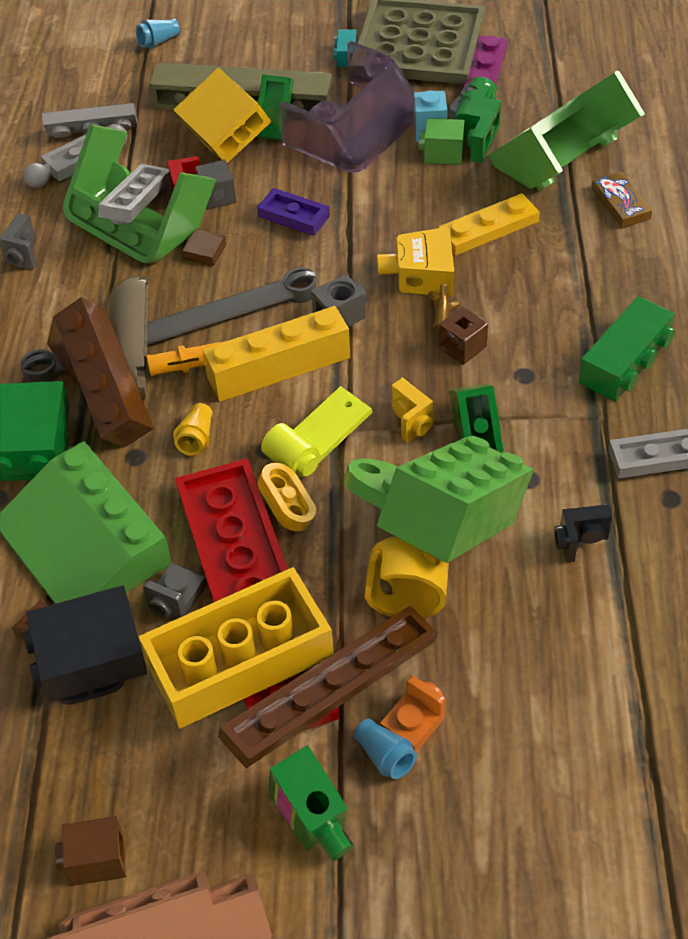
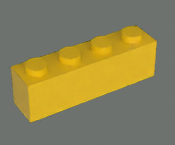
M336 306L202 349L207 379L219 402L351 358L349 328Z

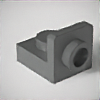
M18 213L1 234L0 246L6 263L33 270L37 265L32 249L36 242V234L33 230L30 216Z
M170 563L157 583L148 580L143 589L148 608L153 613L163 618L172 617L178 619L190 612L207 585L204 576Z

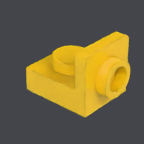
M402 377L392 384V408L396 415L401 418L402 440L409 443L416 437L425 435L433 425V401Z

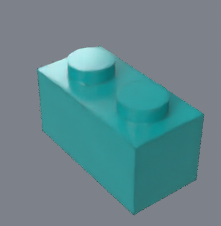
M356 29L338 30V37L334 38L335 48L333 50L334 59H337V67H351L357 47Z

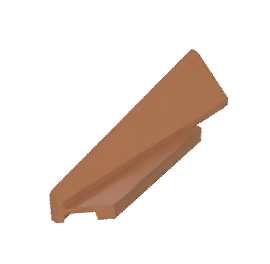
M203 870L70 915L59 923L60 934L47 939H271L272 933L254 872L210 889L205 871Z

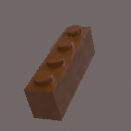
M81 297L54 315L47 345L84 394L100 437L126 447L154 429L106 309Z

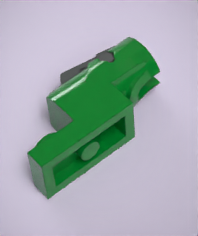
M480 76L472 78L470 83L460 92L458 98L450 106V114L454 116V119L464 120V138L467 139V147H471L470 161L483 163L501 124L502 100L496 99L497 96L495 94L498 88L494 82Z

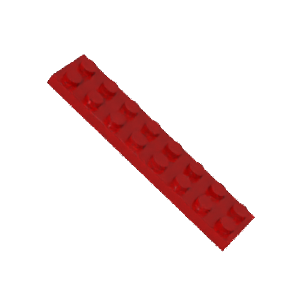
M248 458L175 478L176 487L213 603L288 570ZM311 668L245 698L246 708H251ZM338 707L305 730L339 720L340 713Z

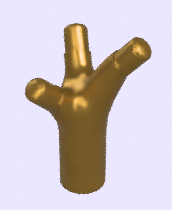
M441 284L439 296L433 291L428 293L435 306L433 330L439 333V324L448 318L449 313L453 309L460 306L458 301L448 302L447 284Z

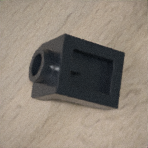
M609 504L562 509L560 525L554 527V536L557 549L564 550L566 562H575L578 543L592 544L609 538L613 518Z

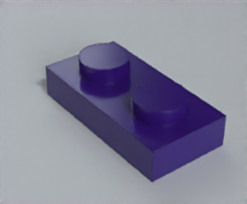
M272 188L257 206L258 217L313 236L330 217L329 206L276 188Z

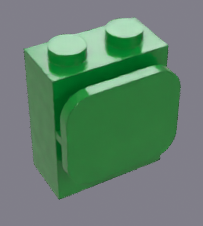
M63 381L0 384V480H32L51 459L68 450L67 424L70 404Z

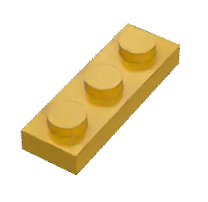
M521 193L441 225L439 228L450 227L452 252L456 256L539 222L540 211Z

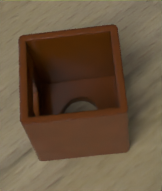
M464 306L439 324V349L463 365L487 347L488 322ZM461 341H463V351L455 347Z

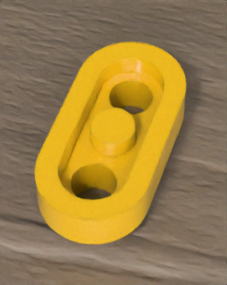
M281 463L266 465L258 478L257 485L276 519L283 527L289 530H306L316 515V506L290 467Z

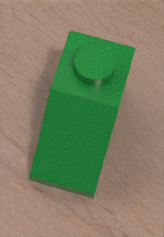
M483 383L450 389L449 396L453 421L459 440L468 436L479 437L487 441L490 448L503 453L504 448L494 385Z

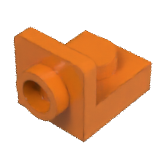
M411 675L406 681V694L381 721L380 726L411 741L412 749L417 753L445 719L446 698L433 683L429 681L422 682Z

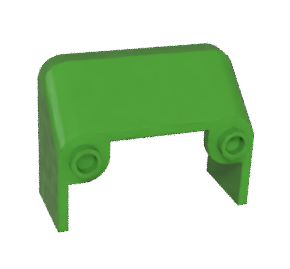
M617 70L487 157L493 167L526 188L532 189L536 187L538 191H541L555 182L553 176L562 172L563 166L598 143L602 147L608 145L618 138L616 132L619 129L640 118L645 113L621 73Z
M90 124L64 199V214L70 222L142 263H157L189 238L195 229L198 230L216 179L180 172L164 216L145 207L131 223L114 224L107 218L98 217V206L130 174L126 167L117 163L127 132Z

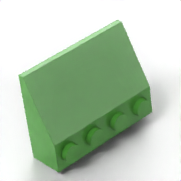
M85 441L51 459L0 512L1 535L54 604L124 585L126 592H128L172 563L164 534Z

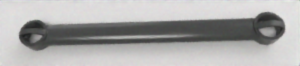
M293 268L284 275L282 280L149 321L147 345L288 300L296 303L308 302L312 300L311 290L317 288L316 274L308 268ZM296 282H307L310 284L305 288L291 287ZM37 349L27 353L20 362L21 370L27 383L53 382L59 373L66 371L54 353L44 349ZM44 363L50 365L46 370H43L41 372L29 371L32 367L38 364Z

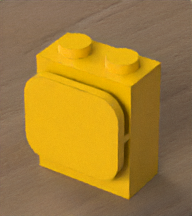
M219 67L174 109L180 119L217 158L226 160L227 163L271 123V120L261 106Z

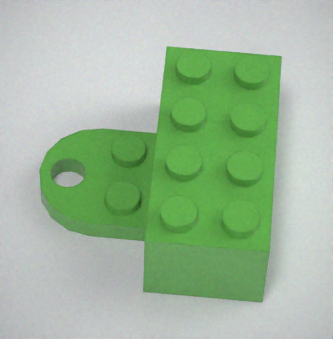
M468 436L400 466L376 459L362 458L353 460L348 464L344 476V484L361 499L382 509L377 527L445 563H449L514 524L534 469L523 464V460L519 456L507 452L500 453L490 448L489 443L484 439Z

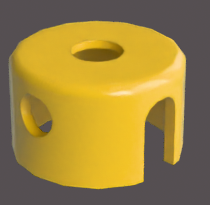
M396 536L388 537L376 543L369 552L365 599L370 607L380 614L389 617L394 616L409 605L424 619L438 614L445 607L449 563H445ZM381 579L391 585V595L385 594L381 589Z

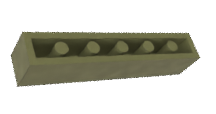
M157 62L149 82L153 109L174 110L218 67L257 103L262 74L292 78L294 84L288 118L328 120L334 100L333 73Z

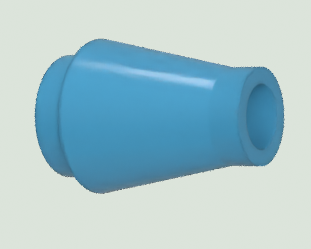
M176 19L142 20L141 24L136 25V38L141 47L152 49L173 37L179 36L180 27Z
M365 719L356 727L353 735L354 739L360 743L382 776L399 779L411 770L417 758L416 751L412 749L411 741L376 724L372 719Z

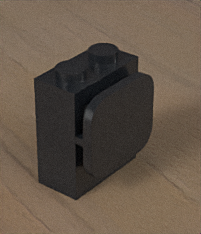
M124 585L26 612L29 628L22 630L28 654L35 653L37 661L30 664L33 683L36 689L44 688L49 702L58 700L67 705L78 704L112 694L123 686L125 680L148 674Z

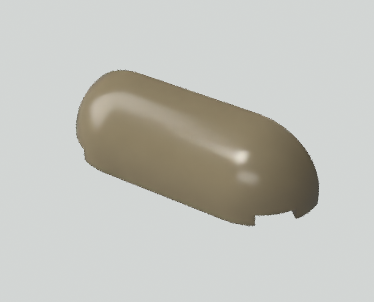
M139 275L126 278L114 287L107 300L106 312L142 399H146L149 281L148 276Z

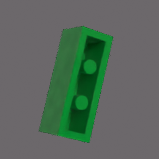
M637 296L581 359L578 383L614 402L625 391L630 392L634 388L642 370H649L659 350L662 347L666 349L671 344L676 332L672 328L675 313Z

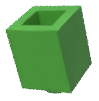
M427 118L426 130L419 133V150H424V163L462 165L464 120Z

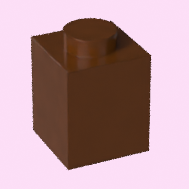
M117 816L62 824V842L55 844L56 865L58 871H65L72 886L126 878L124 834Z

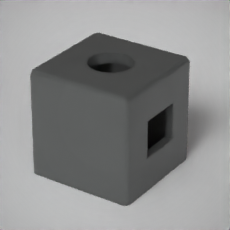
M226 160L195 167L196 175L216 179L206 207L207 210L236 203L234 179Z

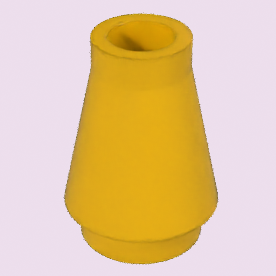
M203 403L193 405L188 415L174 430V443L181 453L195 456L208 447L210 423L213 415L212 409L208 405Z

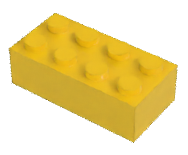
M294 567L138 636L146 664L179 729L305 671L334 654L332 629Z

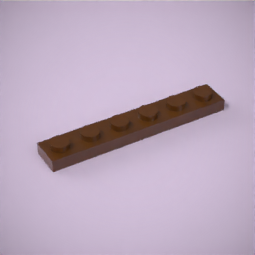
M409 605L221 726L218 738L247 769L433 644L438 632Z

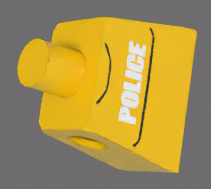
M450 227L401 234L397 237V254L377 255L378 275L398 274L399 291L402 293L428 295L430 291H433L435 294L440 295L441 284H447V296H454V263Z

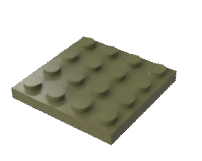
M372 0L351 62V74L383 76L393 79H414L423 82H446L454 85L465 84L469 77L477 41L481 33L485 17V6L426 0Z

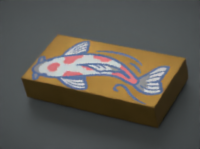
M622 171L592 180V190L622 228L651 219L652 209Z

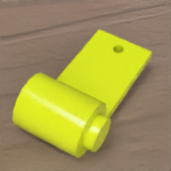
M340 386L295 429L290 428L284 423L277 424L271 428L262 441L261 451L273 462L290 467L298 478L309 476L335 447L373 413L372 408Z

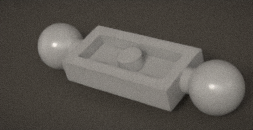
M111 124L108 126V128L123 130L126 132V130L121 125ZM86 134L41 156L42 164L32 163L28 165L23 174L26 184L32 188H42L47 184L51 175L58 181L71 177ZM127 135V136H126V139H125V142H124V145H125V144H126V142H127V139H128V135Z

